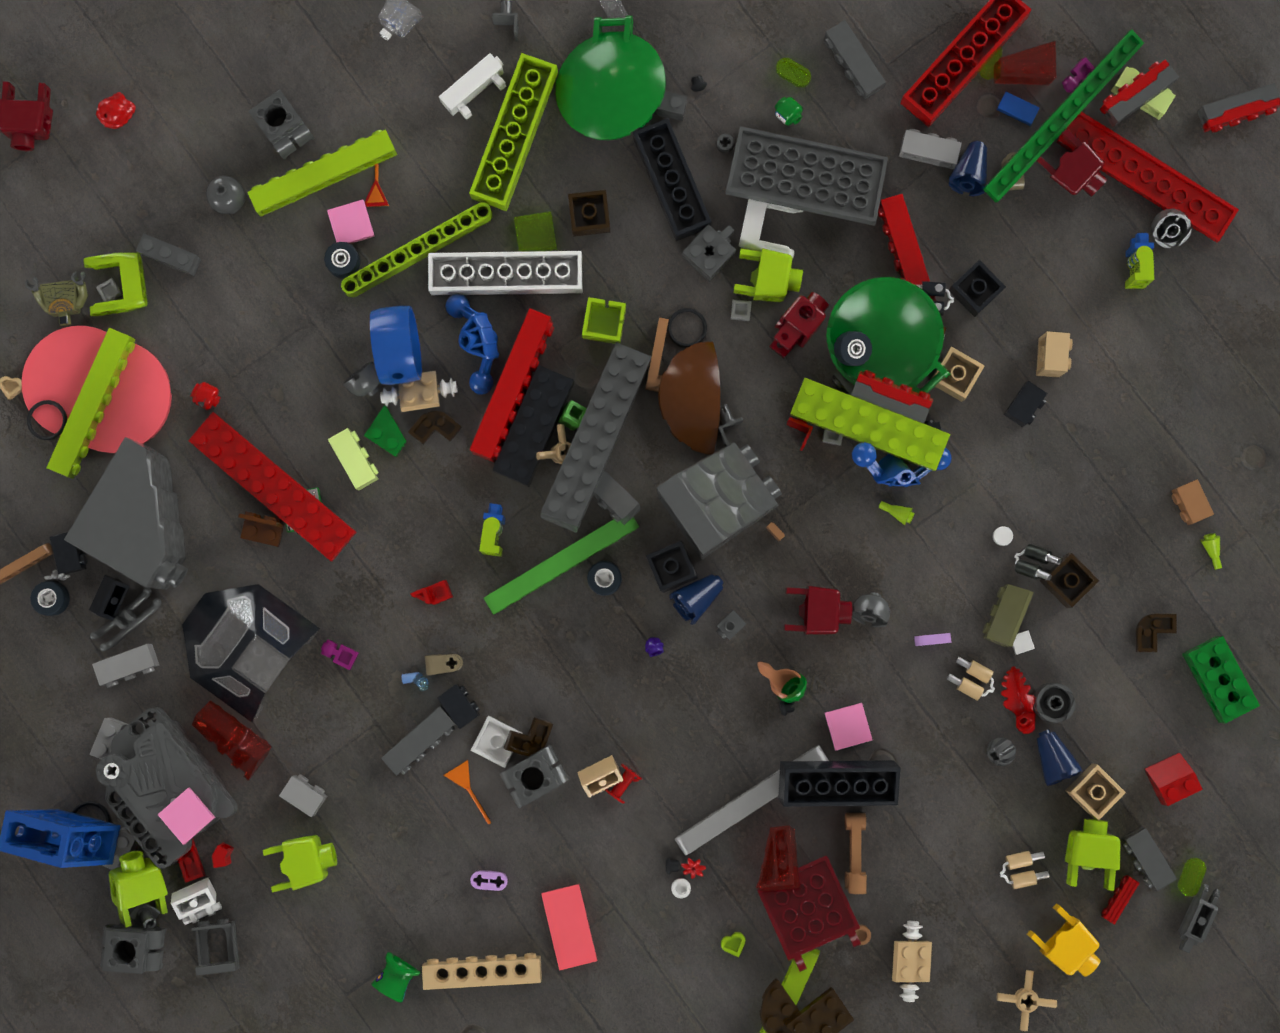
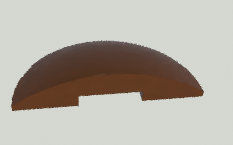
M713 341L696 343L677 353L670 360L671 363L667 370L662 374L658 395L662 418L670 426L672 435L679 442H684L691 447V450L707 455L714 454L720 419V376Z

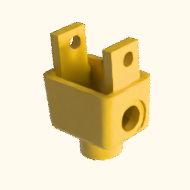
M1056 903L1052 908L1066 921L1062 927L1046 943L1031 930L1027 935L1040 947L1039 951L1067 975H1073L1078 970L1084 977L1089 976L1101 962L1094 954L1099 948V942L1080 920L1074 916L1071 917Z

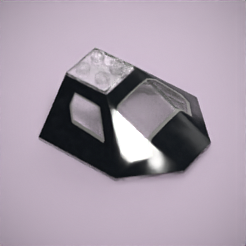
M259 584L205 593L182 624L190 678L253 723L264 708L261 704L267 690L288 661L306 643H311L320 628Z

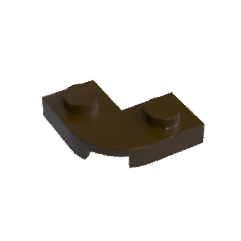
M431 411L424 413L408 433L423 445L435 430L451 442L462 426L444 412Z
M1149 614L1143 617L1136 627V652H1157V633H1177V614Z
M534 717L528 735L512 730L509 731L504 749L524 756H530L538 752L541 748L545 747L553 723Z

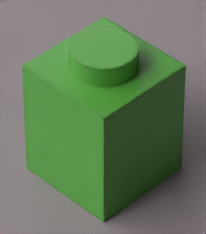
M571 400L564 406L557 422L564 424L565 427L574 431L579 427L587 408Z

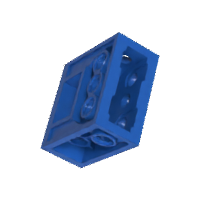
M60 809L6 810L0 835V851L59 868L112 865L121 825ZM19 826V832H18V834L15 836V831H16L17 827Z

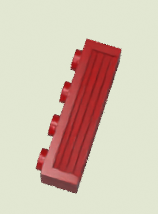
M1128 875L1124 876L1121 879L1120 886L1115 889L1114 896L1109 899L1108 906L1103 909L1101 917L1115 925L1140 883Z

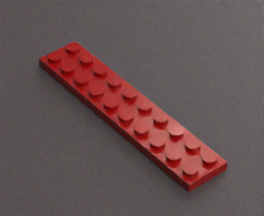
M1082 111L1067 127L1081 142L1084 140L1104 161V167L1101 171L1164 210L1173 208L1181 210L1190 219L1192 228L1215 242L1220 241L1239 211L1238 208ZM1063 133L1056 141V143L1071 152L1077 147Z
M212 412L188 440L330 561L337 557L357 533L216 413Z

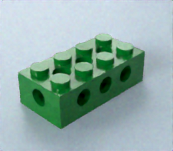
M1215 636L1182 653L1218 723H1228L1260 706L1223 636ZM1211 658H1212L1213 661H1214V664H1213L1212 667H1211L1210 664H1209V661H1210ZM1220 675H1221L1222 678H1223V681H1222L1221 684L1219 683V676H1220ZM1229 693L1232 694L1231 701L1228 700Z

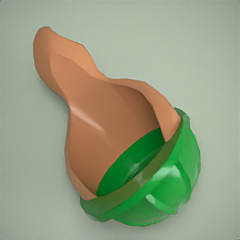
M764 662L757 663L759 672L770 680L771 690L781 701L792 703L799 701L804 696L807 680L802 674L790 669L775 670L770 664Z

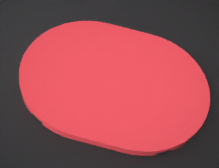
M70 326L56 330L44 337L29 354L22 373V394L28 410L30 411L33 405L40 401H55L63 407L68 420L107 332L90 326ZM135 344L133 352L128 355L127 366L121 371L119 384L113 389L111 394V402L104 409V418L101 423H98L96 436L88 445L90 449L104 453H116L125 437L145 444L156 436L167 420L172 400L169 377L158 359L151 352ZM41 405L32 414V417L42 427L54 434L62 426V413L54 405Z

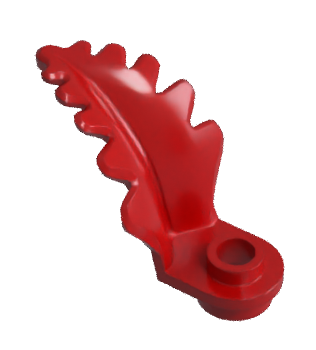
M1013 666L1006 672L1008 675L1003 677L1007 682H1002L1001 684L1007 688L1001 691V695L1008 698L1003 701V706L1016 715V728L1023 734H1029L1035 729L1036 713L1033 707L1036 697L1028 695L1031 687L1030 685H1024L1026 677L1021 678L1023 672H1020V669Z

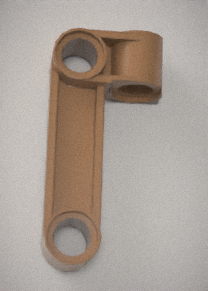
M845 813V830H850V872H845V889L851 894H866V873L861 872V830H866V813Z

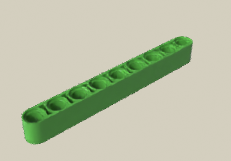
M634 517L625 525L620 521L617 523L613 519L483 599L494 615L630 534L640 526Z

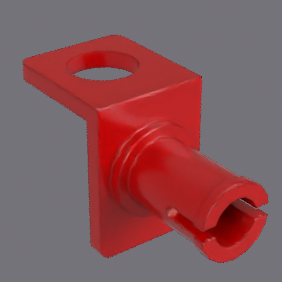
M789 417L786 425L806 433L800 448L803 451L813 427L808 425L806 421Z

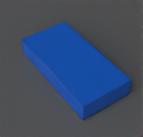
M1005 92L996 110L1031 126L1039 107Z

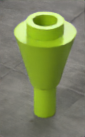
M883 501L879 505L880 509L889 512L903 525L911 523L915 514L912 512L913 508L892 506Z
M1215 533L1204 535L1201 543L1210 558H1212L1214 569L1222 568L1219 557L1220 536H1216Z

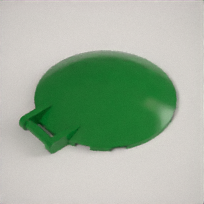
M627 15L625 18L607 19L595 17L593 37L579 44L568 55L558 73L556 101L560 113L570 127L588 138L615 140L631 135V132L639 127L642 128L652 119L653 113L657 107H660L666 87L663 63L656 50L647 41L633 35L632 15ZM625 25L624 31L602 32L603 26Z
M895 277L868 279L850 288L834 306L827 326L828 349L837 370L852 384L855 385L860 371L868 370L875 373V377L880 379L886 377L893 380V384L898 386L905 384L912 387L914 392L919 393L923 391L928 393L944 377L947 378L951 374L938 360L944 341V327L940 312L929 295L915 284ZM856 331L867 335L872 344V354L867 362L860 366H848L838 361L834 353V344L842 333ZM936 368L939 372L920 389L917 385Z

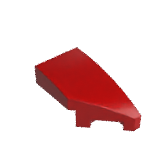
M447 580L410 593L412 597L433 605L453 598Z

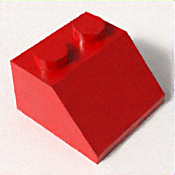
M1180 753L1144 769L1162 805L1169 806L1203 790L1195 772Z

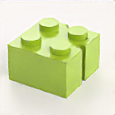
M588 297L582 331L583 339L616 344V342L621 343L626 303L609 301V308H606L605 300Z

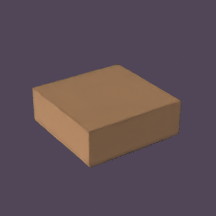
M772 522L766 527L778 542L785 535Z

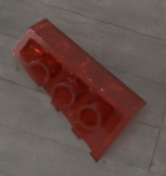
M211 700L196 714L192 723L209 742L216 744L218 752L222 755L226 754L233 761L231 764L236 769L240 768L245 773L244 777L248 781L272 748L265 739L260 738L250 728L244 726L234 716L228 714Z

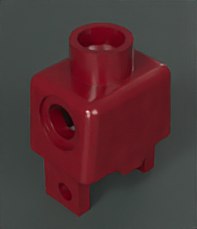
M3 81L2 99H0V132L11 139V148L20 151H33L35 140L49 139L53 110L49 107L51 89L45 83H39L37 101L14 100L15 87L10 82Z
M1066 128L1062 133L1077 147L1072 152H1065L1060 158V165L1056 169L1042 156L1037 159V162L1051 174L1050 178L1070 194L1077 195L1083 189L1092 197L1107 181L1099 172L1104 167V161L1084 140L1081 142Z
M811 292L807 298L803 295L799 296L775 325V328H778L780 331L774 336V341L769 347L783 359L796 344L803 348L821 327L826 318L824 312L829 305L825 299L815 292ZM777 343L782 345L783 348H778Z
M807 586L806 589L785 588V594L806 595L804 603L799 606V616L804 620V626L785 624L783 631L804 632V635L836 634L839 630V624H851L852 601H840L839 590Z

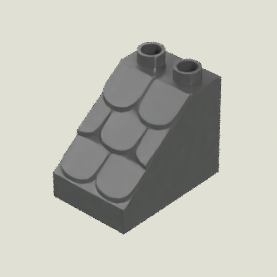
M125 437L64 540L142 586L168 590L170 585L177 588L188 571V568L182 565L186 559L184 533L179 524L177 494L173 492L171 467L167 457L147 445Z
M735 442L677 473L657 487L659 500L701 560L779 506L775 499L782 495V492L770 476L761 481L753 467L758 465L760 461L748 444L739 449Z

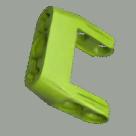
M112 253L83 259L85 268L98 270L120 267L124 299L95 303L89 307L91 316L130 312L147 306L143 263L139 253Z

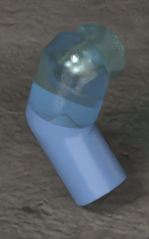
M421 673L402 674L403 684L413 682L419 687L420 691H426L429 688L428 679Z

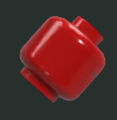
M207 382L197 383L190 395L193 397L192 401L194 404L206 410L211 409L212 406L217 407L221 399L218 396L219 389Z

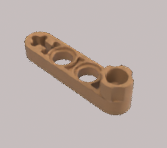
M659 317L646 390L659 392L662 375L658 374L669 319Z
M50 543L36 548L0 569V584L51 556L53 550Z

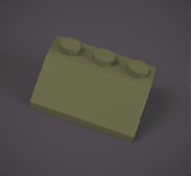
M1010 584L1000 587L997 593L998 602L992 606L990 611L992 616L990 622H986L983 628V638L1004 647H1012L1034 592Z

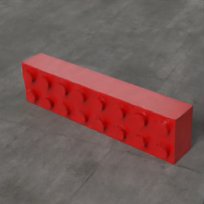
M989 0L903 95L900 104L927 127H930L1026 21L1032 9L1021 0Z
M529 308L470 447V451L474 455L493 463L498 458L503 441L505 442L509 433V427L513 424L517 415L516 410L518 406H521L524 399L525 389L528 390L531 383V375L540 364L538 358L540 354L543 355L547 348L546 339L553 334L555 327L550 316Z

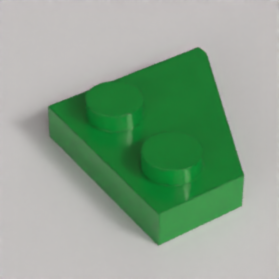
M383 406L364 435L395 457L398 456L407 442L386 406Z

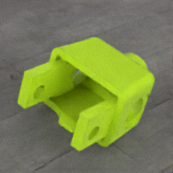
M741 248L739 258L759 261V266L751 274L750 282L753 283L754 287L735 284L733 293L753 296V300L783 302L787 291H800L803 270L791 268V255L762 248L761 252Z
M1084 819L1083 831H1070L1065 855V862L1068 863L1066 884L1077 887L1079 866L1086 870L1104 868L1103 888L1114 891L1116 870H1120V839L1112 834H1107V821Z
M318 835L288 839L282 842L281 845L263 850L264 856L283 851L284 858L280 863L281 872L287 875L290 880L271 886L272 893L292 888L294 891L321 882L328 876L327 868L337 866V855L333 843L321 845Z
M131 851L120 856L121 867L110 870L108 876L112 902L117 906L121 923L125 927L132 926L128 909L155 900L156 908L161 914L168 913L165 896L168 892L161 869L150 858H144L141 851Z

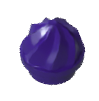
M651 637L646 641L645 651L650 657L660 655L664 652V644L659 638Z

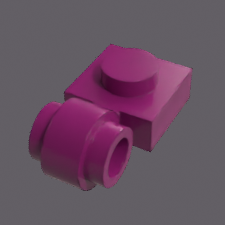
M1086 57L1082 58L1070 71L1074 77L1069 75L1062 81L1063 88L1067 93H1072L1079 83L1095 68Z
M327 639L321 647V654L329 658L335 655L334 663L351 670L359 652L341 644L338 650V644Z

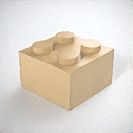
M1047 331L1039 337L1036 376L1060 377L1068 372V369L1070 370L1071 358H1069V350L1071 351L1073 344L1072 339H1070V333Z
M950 347L941 363L951 374L947 378L944 377L935 387L962 402L967 398L984 365L957 349ZM937 369L932 378L939 372Z
M1093 763L1065 790L1093 819L1098 821L1126 793L1099 765Z

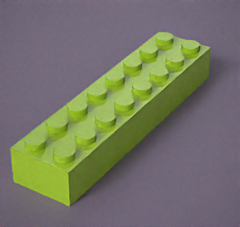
M521 53L470 189L471 199L485 202L504 211L508 210L558 75L557 65Z
M807 378L803 380L790 416L857 442L870 443L875 449L932 471L937 470L950 437L949 433Z

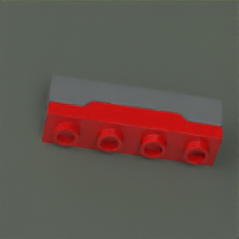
M1166 59L1161 63L1155 62L1148 68L1150 71L1146 74L1141 72L1133 79L1134 82L1128 85L1126 83L1118 89L1119 93L1113 96L1111 94L1102 101L1104 104L1100 111L1113 127L1178 80L1179 76L1169 66Z
M1275 83L1203 105L1197 112L1204 132L1212 131L1214 133L1222 130L1223 126L1229 125L1233 127L1240 124L1242 120L1252 121L1259 118L1261 114L1265 113L1268 116L1277 112V108L1280 107V96Z
M868 370L860 371L851 396L921 423L925 422L933 402L930 394L923 391L919 393L914 392L912 387L905 384L898 386L893 384V380L886 377L880 379L875 377V373Z

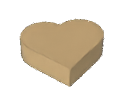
M8 376L0 378V389L8 400L13 399L22 392L21 379H12Z

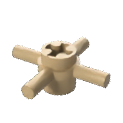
M564 424L557 425L559 443L553 446L550 451L537 452V460L552 459L555 463H563L571 443L566 442Z
M1026 970L1024 988L1017 990L1015 995L997 993V1001L1015 1003L1017 1008L1022 1011L1021 1031H1028L1029 1013L1035 1011L1038 1006L1057 1007V1000L1039 998L1032 990L1034 974L1032 970ZM1027 995L1030 996V1003L1028 1005L1022 1003V999L1026 1000Z

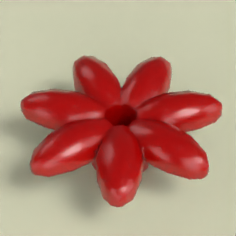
M688 858V864H681V867L685 869L683 874H690L692 879L695 878L696 874L702 877V871L706 869V866L700 865V859L692 861V859Z

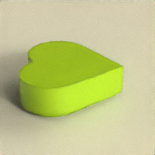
M735 932L731 936L723 937L720 944L725 952L739 957L746 940L741 932Z

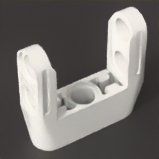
M749 199L739 247L760 252L764 248L789 254L793 259L795 251L788 246L759 239L766 208L793 214L803 211Z

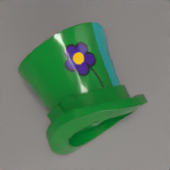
M387 952L385 957L386 967L371 985L392 1000L403 1002L410 979L413 976L420 975L421 972L391 952Z

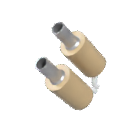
M958 657L956 663L967 668L966 673L986 684L991 680V689L983 694L984 688L965 677L959 679L952 674L948 675L947 680L958 685L957 690L977 701L981 696H986L989 692L993 693L995 690L992 678L994 671L974 660L968 662Z
M1029 851L1007 855L1005 857L1006 862L1003 864V870L1000 872V876L1005 878L1007 883L1012 884L1013 889L1036 885L1037 880L1049 878L1048 871L1035 874L1034 870L1010 875L1011 881L1004 875L1006 865L1009 870L1031 866L1033 861L1045 858L1043 852L1030 854Z

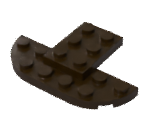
M777 978L769 984L762 996L760 1020L766 1033H838L854 1021V1018L832 987L801 1011H799Z

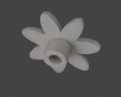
M53 570L51 576H44L46 581L55 582L58 580L64 581L70 577V575H65V573L58 574L57 570Z

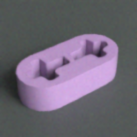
M951 633L914 636L915 646L952 643Z
M479 870L474 872L470 881L476 889L500 891L507 886L508 878L502 872ZM480 874L483 879H488V882L483 881L481 885H478L474 878H477ZM498 876H501V880H504V883L497 886V883L491 882V879L495 880Z

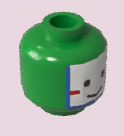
M783 97L775 105L776 117L787 126L791 124L796 125L803 117L801 115L803 107L792 97Z

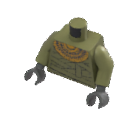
M75 271L71 276L72 280L40 284V287H37L39 281L36 277L32 279L35 283L34 285H31L28 279L25 281L26 288L32 290L31 292L40 307L49 315L59 317L60 326L71 325L70 315L79 314L88 298L86 283L83 281L86 277L85 272L80 273L81 278L77 277Z

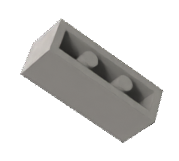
M909 129L903 135L899 157L954 169L957 165L962 142H957L955 138L948 137L944 139L934 133H928L927 135L920 133L919 130Z
M145 644L92 664L99 686H107V688L118 685V681L125 679V681L135 679L138 673H151L155 671L154 667L160 666L152 644Z

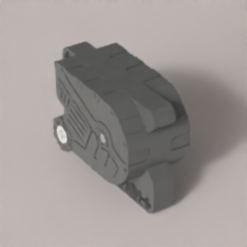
M162 708L147 709L118 732L112 740L111 754L102 758L96 767L98 780L106 786L105 800L158 868H166L174 864L191 849L192 839L183 845L158 816L164 808L187 788L190 787L216 817L197 834L205 832L214 823L218 822L220 818L234 815L238 809L236 801L226 790L225 783L215 767L202 754L197 744L187 735L182 725L177 720H171ZM153 713H157L156 720L146 721L153 718ZM137 724H140L143 728L141 734L136 732ZM115 792L120 796L119 802L114 800ZM127 807H129L132 811L131 817H128L126 815L125 811ZM139 822L145 828L143 833L137 828ZM151 838L156 840L157 845L155 848L150 846L149 841ZM164 855H167L168 858L164 862L162 859Z

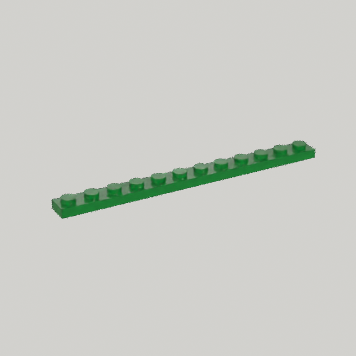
M1132 29L1125 34L983 188L995 203L1010 190L1144 44L1142 39Z

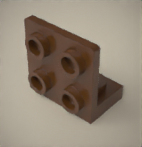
M245 511V515H238L239 518L245 519L240 538L279 547L284 524L279 523V519L265 515L261 519V515Z

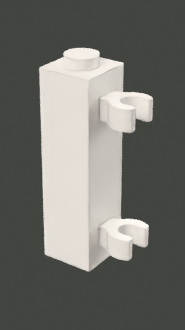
M489 53L439 96L440 102L452 116L460 111L466 120L469 119L472 114L466 105L493 82L500 91L506 87V82L500 77L504 73L502 67L504 64L497 56L494 58Z

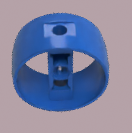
M392 306L372 310L370 313V337L375 369L382 385H395L421 380V349L412 307Z

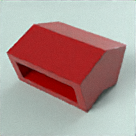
M224 842L217 845L212 855L213 868L231 864L230 855L234 848Z

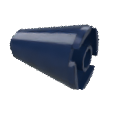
M981 141L969 143L949 177V186L952 190L959 194L968 192L970 193L969 196L983 194L985 192L983 188L987 185V147Z
M710 574L669 594L670 600L674 598L676 602L673 604L674 608L685 621L690 619V624L693 625L723 590L722 585L724 583L718 575Z
M1048 729L1039 733L1040 737L1037 738L1044 780L1047 786L1062 782L1064 779L1072 778L1083 772L1082 767L1055 731L1050 732Z

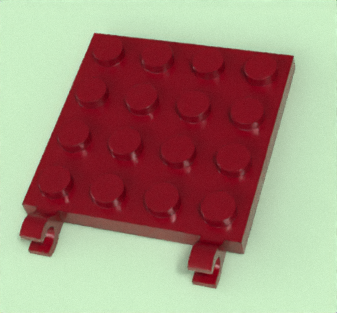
M827 855L756 887L788 961L794 959L800 972L807 969L801 955L845 935L849 936L853 947L861 945L855 932L860 929V926Z

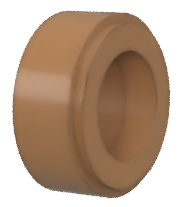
M860 924V929L855 932L861 945H865L871 939V932L865 925Z

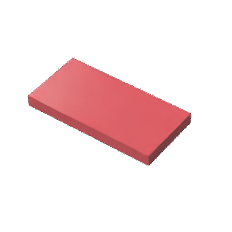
M575 884L541 893L559 971L596 962L597 956L580 885Z

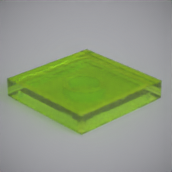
M551 211L514 217L519 252L557 250Z

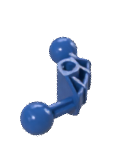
M453 294L446 301V311L453 318L465 317L468 319L460 331L458 342L460 347L466 352L483 358L480 369L474 372L469 379L472 391L483 395L491 391L494 384L490 370L493 359L499 358L497 348L498 336L492 329V324H490L486 313H478L470 308V303L464 295Z
M859 443L852 450L854 463L860 467H866L878 484H885L890 487L920 485L919 480L932 471L921 466L912 471L903 459L887 454L877 463L876 449L870 443ZM946 447L937 470H944L951 463L952 456Z

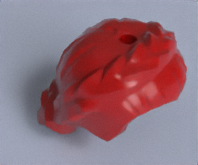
M117 92L98 103L96 116L105 127L117 129L123 127L132 118L136 106L132 101L127 100L121 92Z

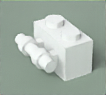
M208 877L172 893L171 905L178 919H182L185 925L191 922L194 924L200 918L207 915L212 916L216 914V911L222 909L220 902L216 903V891Z

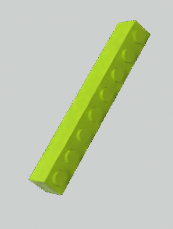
M386 129L383 131L377 130L368 138L357 139L354 144L342 146L335 153L324 154L315 162L309 161L297 170L291 169L287 171L286 175L282 177H273L264 185L259 184L252 187L251 191H248V195L256 212L262 217L398 154Z
M112 328L108 329L46 467L47 469L72 479L78 475L81 469L80 463L88 454V445L96 436V427L104 418V409L111 402L112 391L119 384L120 373L127 366V358L129 353H132L135 348L134 342L136 339Z

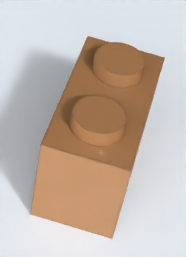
M1198 479L1171 490L1173 502L1179 506L1181 519L1187 525L1214 515Z

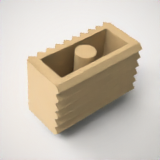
M612 755L577 772L581 785L590 798L592 795L595 796V794L602 792V790L605 791V789L616 785V783L623 782L619 766Z

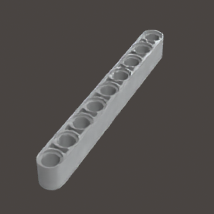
M817 745L793 761L829 760L821 747ZM780 769L678 835L674 840L685 856L777 797Z

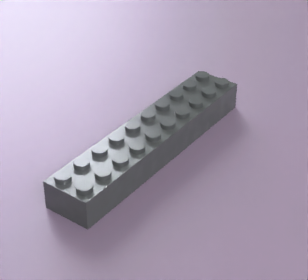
M616 342L542 508V519L577 533L650 366L651 356Z

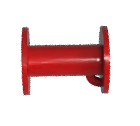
M621 764L626 769L622 774L623 782L616 783L612 790L605 789V791L624 804L625 801L620 798L632 781L637 782L642 780V778L626 765Z

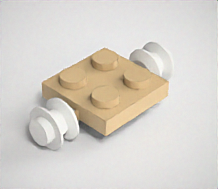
M436 371L422 373L421 380L399 384L398 392L394 387L391 388V391L383 388V392H380L381 402L385 403L386 407H388L389 402L397 405L400 399L401 411L406 412L440 407L439 393L444 398L450 393L455 397L458 388L456 381H453L452 378H450L449 382H445L442 379L439 386Z
M907 921V924H903L907 928V932L903 933V935L908 938V941H894L892 981L906 982L900 985L903 993L899 996L903 998V1001L915 1002V999L919 998V996L915 995V991L919 990V987L914 982H930L932 942L917 941L916 939L922 937L919 929L923 928V926L919 925L918 921Z

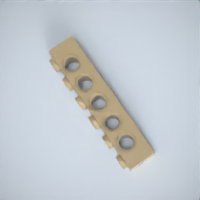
M526 953L524 957H517L516 954H507L505 958L489 955L485 956V959H478L477 956L466 957V960L459 961L455 957L447 958L446 961L439 962V959H428L422 965L423 990L541 983V956H536V953ZM503 965L506 967L507 972L500 974L497 972L496 967ZM516 965H525L526 971L519 973L516 970ZM479 966L485 967L487 974L480 975L477 972V968ZM441 968L446 969L448 976L445 978L441 977L438 974V970ZM458 968H465L468 974L466 976H460L458 974Z

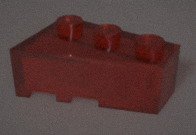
M1056 41L1001 57L994 64V84L1049 85L1056 79Z
M790 825L771 827L756 889L765 892L800 888L795 829Z

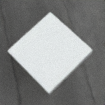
M488 716L470 751L505 768L513 753L504 749L509 731L522 732Z

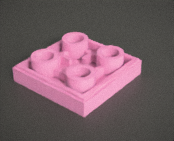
M364 200L327 210L336 242L352 244L375 237Z
M862 703L824 713L835 751L872 741Z
M190 787L158 814L183 845L216 818Z

